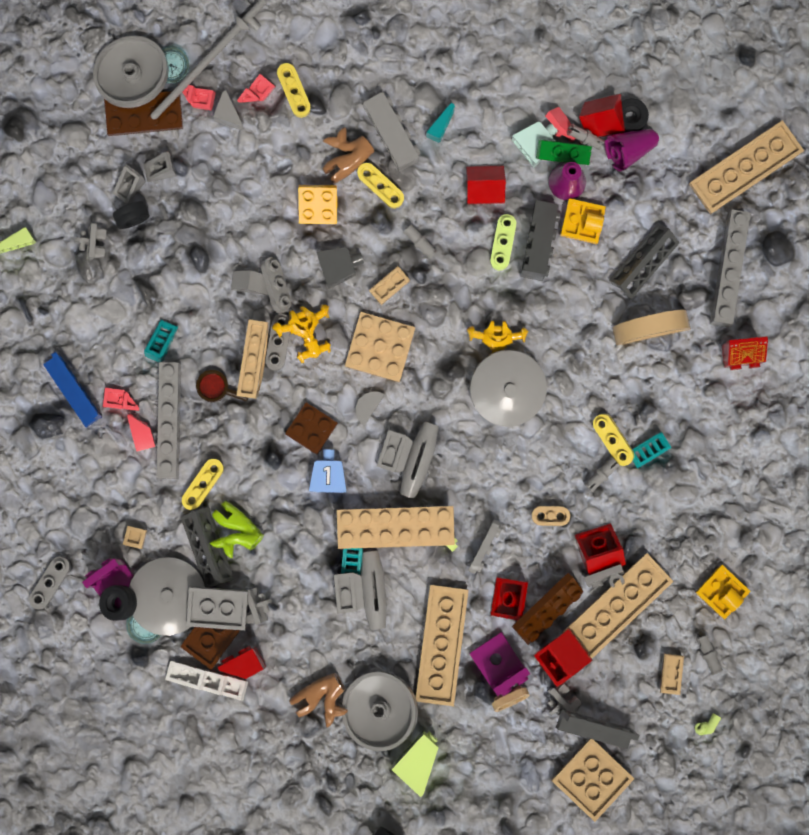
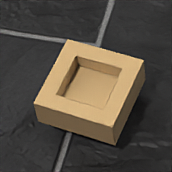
M127 526L123 545L143 549L147 530Z

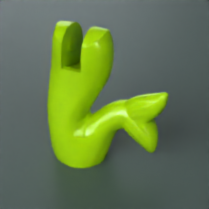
M227 501L222 502L221 506L231 516L226 519L215 509L212 513L214 520L225 528L241 533L221 537L210 542V545L216 548H223L229 558H233L235 544L242 545L250 551L253 550L261 542L264 534L238 508Z

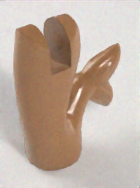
M346 127L338 132L337 137H327L323 142L342 151L352 153L331 159L323 166V171L325 174H328L337 166L340 168L330 179L335 184L353 173L375 151L364 136H360L350 142L347 141Z
M336 673L329 674L312 682L289 700L292 706L306 699L308 704L295 712L298 717H302L312 712L325 694L326 728L332 725L335 717L343 716L348 712L347 709L335 705L336 699L345 691L344 685Z

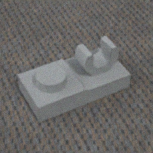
M620 564L584 577L586 585L588 587L592 586L593 589L603 586V582L609 579L611 587L614 588V580L617 578L621 580L622 585L625 584V580L621 576L625 573Z

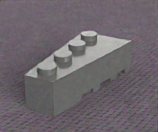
M535 201L520 277L543 281L545 276L548 277L550 270L548 261L549 258H552L554 247H551V244L557 234V229L554 228L555 221L559 222L561 213L558 210L559 204Z

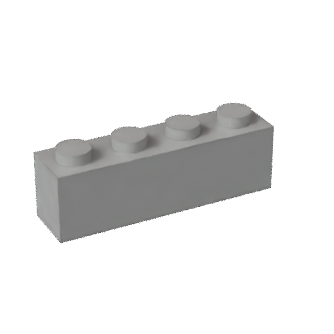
M381 92L364 101L363 108L400 172L419 162L420 151L416 144L412 145L408 129H403L399 113H394L392 100Z

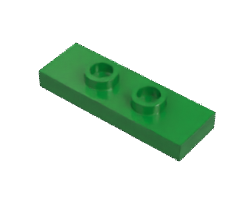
M538 140L536 159L589 165L592 146Z

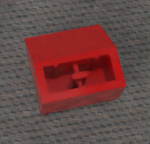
M570 628L534 654V657L556 687L593 661Z
M248 646L238 652L239 656L236 658L231 655L220 661L222 665L218 667L221 672L247 679L264 670L266 665L257 648L251 649Z

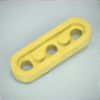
M284 63L277 70L278 79L293 114L299 118L306 117L311 110L309 100L295 67L289 63ZM289 72L290 76L285 77L284 73ZM296 89L298 92L292 94L291 90ZM303 106L305 107V109L303 111H299L298 107Z
M363 163L359 166L357 174L362 183L390 208L396 209L402 206L404 195L400 189L372 164ZM365 171H369L371 173L368 177L364 176L363 174ZM383 184L384 188L378 189L377 186ZM395 196L398 198V201L392 202L391 198Z
M600 414L595 417L593 427L616 463L621 466L629 465L634 460V451L612 417L608 414ZM600 421L605 422V427L600 426ZM614 437L616 443H611L610 438ZM621 453L626 454L625 460L620 457Z
M208 460L182 496V504L186 509H198L221 477L224 466L219 460ZM213 465L218 467L216 472L211 471ZM202 481L207 483L205 488L200 487ZM191 497L196 499L194 504L189 503Z

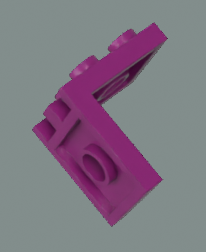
M109 558L101 564V569L92 570L86 574V579L82 582L86 589L94 588L98 595L101 596L106 588L113 585L129 587L134 575L123 559ZM116 598L115 600V606L117 608H120L121 606L120 598Z
M502 632L469 653L497 696L500 694L505 696L512 691L511 687L516 683L521 685L528 680L527 676L530 675V672L521 663ZM495 653L501 656V662L497 665L492 664L490 661L491 656Z

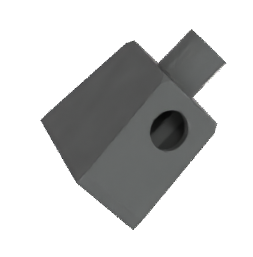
M347 247L317 252L328 289H332L356 276L354 266L364 263L361 252L350 256Z

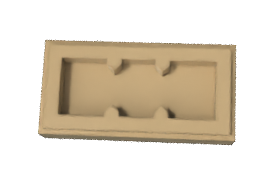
M397 266L373 286L369 292L382 306L407 285L410 279Z
M664 654L660 693L680 695L684 656Z

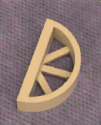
M686 310L656 313L629 320L612 327L616 346L691 330Z
M248 320L236 396L257 399L259 395L267 353L268 322Z

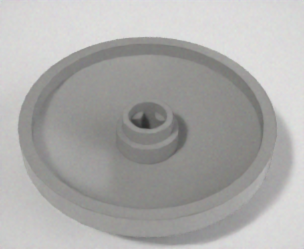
M142 36L122 37L107 45L97 57L93 69L94 83L101 96L112 105L123 108L142 106L153 100L164 88L169 73L168 61L162 49L154 41Z
M500 350L486 356L476 366L470 380V396L474 407L483 418L499 426L511 427L529 421L539 412L546 397L547 384L543 370L533 358L516 350Z
M165 557L146 563L136 572L129 585L137 599L136 610L132 616L141 627L157 635L169 636L186 631L190 628V626H186L189 587H205L203 579L194 567L177 558Z
M371 672L357 678L347 689L342 702V708L348 710L342 716L348 734L356 743L369 750L387 751L400 746L411 736L417 723L418 706L413 691L404 680L389 672Z

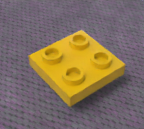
M299 185V224H337V185Z
M569 198L560 236L598 244L606 206Z
M720 565L695 593L725 620L731 612H734L744 602V598L751 591L728 569Z

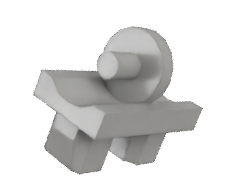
M94 223L88 226L87 238L85 231H80V237L74 238V243L80 244V251H85V245H87L86 260L89 261L105 256V247L95 246L96 239H106V229L97 227V224Z
M257 587L247 590V605H249L251 612L247 613L246 623L259 624L267 621L266 613L269 612L267 604L272 603V599L266 600L264 593L259 594Z
M564 683L547 690L558 702L556 704L552 699L548 702L551 707L549 711L551 716L555 713L560 716L561 707L564 710L576 713L582 705L576 696L568 702L564 700L563 696L570 691Z

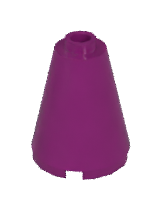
M652 129L611 134L607 136L608 139L605 140L604 145L608 160L612 159L614 162L612 164L613 168L617 171H624L658 145L659 135Z
M568 162L556 166L551 171L548 184L555 197L568 201L569 198L575 199L583 193L586 187V177L577 163Z

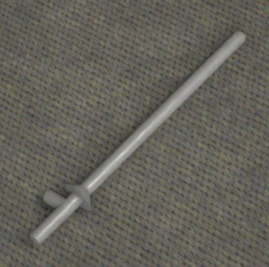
M259 0L242 19L236 16V25L151 113L152 119H157L241 30H250L247 24L255 31L261 27L253 17L267 4L265 0Z

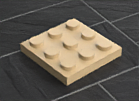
M360 312L345 367L400 383L416 327Z
M589 739L551 781L595 822L629 786L634 778L595 740Z

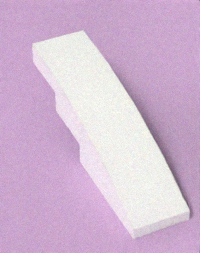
M170 661L165 679L240 701L244 700L248 681L174 661Z

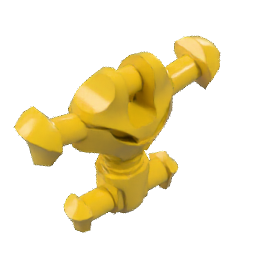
M322 304L320 311L315 314L304 306L300 307L301 312L298 313L291 310L289 311L288 324L281 325L276 322L272 326V329L276 331L279 338L284 332H290V334L304 338L305 344L303 345L307 351L298 352L297 355L301 363H304V360L307 358L319 357L322 352H331L330 343L325 341L324 344L318 345V340L313 336L315 327L319 323L318 320L324 316L330 318L329 306L326 304Z
M491 321L489 327L483 332L476 331L473 326L466 329L469 334V341H472L473 338L481 339V343H484L492 350L491 354L504 350V348L513 343V340L522 339V342L525 343L529 332L526 328L522 327L520 332L512 333L507 327L506 321H502V326H495L494 321Z

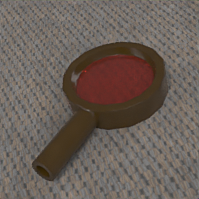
M217 370L203 372L196 381L198 395L207 402L221 401L226 395L248 401L247 397L236 396L237 390L229 388L227 378Z

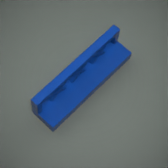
M54 352L51 354L53 358L43 365L83 425L87 428L102 418V415L62 356Z

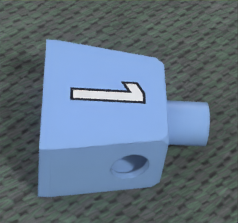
M323 450V461L314 462L309 492L347 493L342 461H334L335 450Z

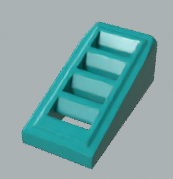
M451 103L427 130V138L438 143L441 142L455 111V104Z
M160 320L144 350L145 357L158 363L163 362L178 330V326ZM164 328L168 331H171V333L168 334L166 332L161 331V329ZM159 335H160V336H163V337L167 338V340H163V339L159 338L158 336H159ZM157 342L163 345V348L155 345V343Z
M660 432L632 449L634 451L633 463L637 469L671 449L664 434ZM656 439H659L660 443L664 447L663 449H660L659 445L655 441ZM649 443H652L657 451L655 454L650 448ZM643 447H645L650 457L647 458L642 450ZM636 451H638L641 457L643 458L642 462H640L637 455L635 454Z
M363 548L343 549L341 574L355 573L361 575ZM347 550H358L359 553L349 554ZM347 557L358 558V562H351L346 560ZM346 565L357 566V570L346 569Z

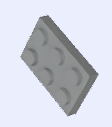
M190 586L186 626L245 631L248 591Z

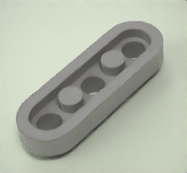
M269 257L261 263V271L272 308L275 312L283 314L290 310L291 300L279 261L276 258Z
M278 314L272 320L266 365L273 371L281 370L285 365L290 332L282 333V336L279 338L276 331L272 329L273 324L280 320H284L285 324H288L289 317L285 314ZM281 339L282 343L280 345H276L275 340ZM274 357H277L279 359L278 363L276 364L272 363V359Z
M493 520L468 569L469 572L473 574L476 571L481 572L485 564L482 561L485 554L489 555L494 545L491 544L493 538H498L503 529L500 527L501 522Z
M56 557L52 560L29 597V603L33 608L44 609L49 605L71 569V563L67 558ZM58 563H61L63 565V568L61 570L57 569ZM49 579L52 581V585L50 587H48L46 584L47 580ZM37 596L42 598L41 603L36 602Z

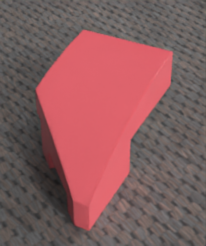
M259 74L249 89L246 88L237 101L239 103L264 101L276 86Z
M188 85L183 94L192 107L212 111L216 93L213 90L199 89Z
M560 107L550 110L545 115L558 130L555 136L560 138L563 135L569 139V142L576 140V138L567 135V130L572 131L568 129L571 123Z
M104 389L102 407L139 411L138 405H136L125 390Z
M128 414L127 417L136 451L155 447L156 444L152 430L148 423L135 418L132 414Z

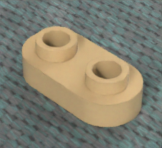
M539 506L532 511L531 518L539 526H563L569 522L570 512L567 508L560 506ZM539 512L544 514V519H538L537 515ZM558 513L563 514L562 520L557 519Z
M517 686L512 689L511 693L505 696H496L491 705L495 712H499L527 699L530 694L526 687Z

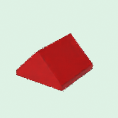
M621 94L584 102L579 115L584 130L588 129L598 137L624 132Z
M504 166L466 167L467 204H505L506 178Z
M497 577L490 616L518 621L523 616L528 582Z

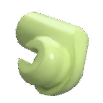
M713 713L708 722H701L695 725V732L698 735L712 734L719 724L721 717Z

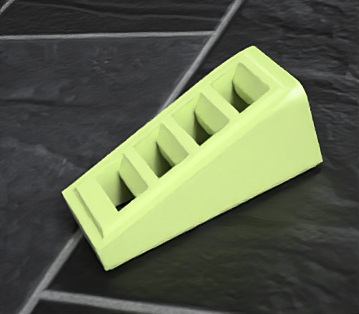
M24 227L0 242V254L37 242L31 232Z

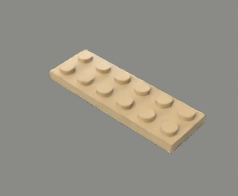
M782 120L691 181L689 185L711 215L803 153L804 149Z
M453 506L337 510L338 549L455 545Z
M648 553L644 554L622 575L625 584L622 585L621 580L618 579L614 583V588L609 587L562 632L564 633L570 628L591 658L596 656L674 582Z
M430 585L416 690L417 702L454 706L469 590Z

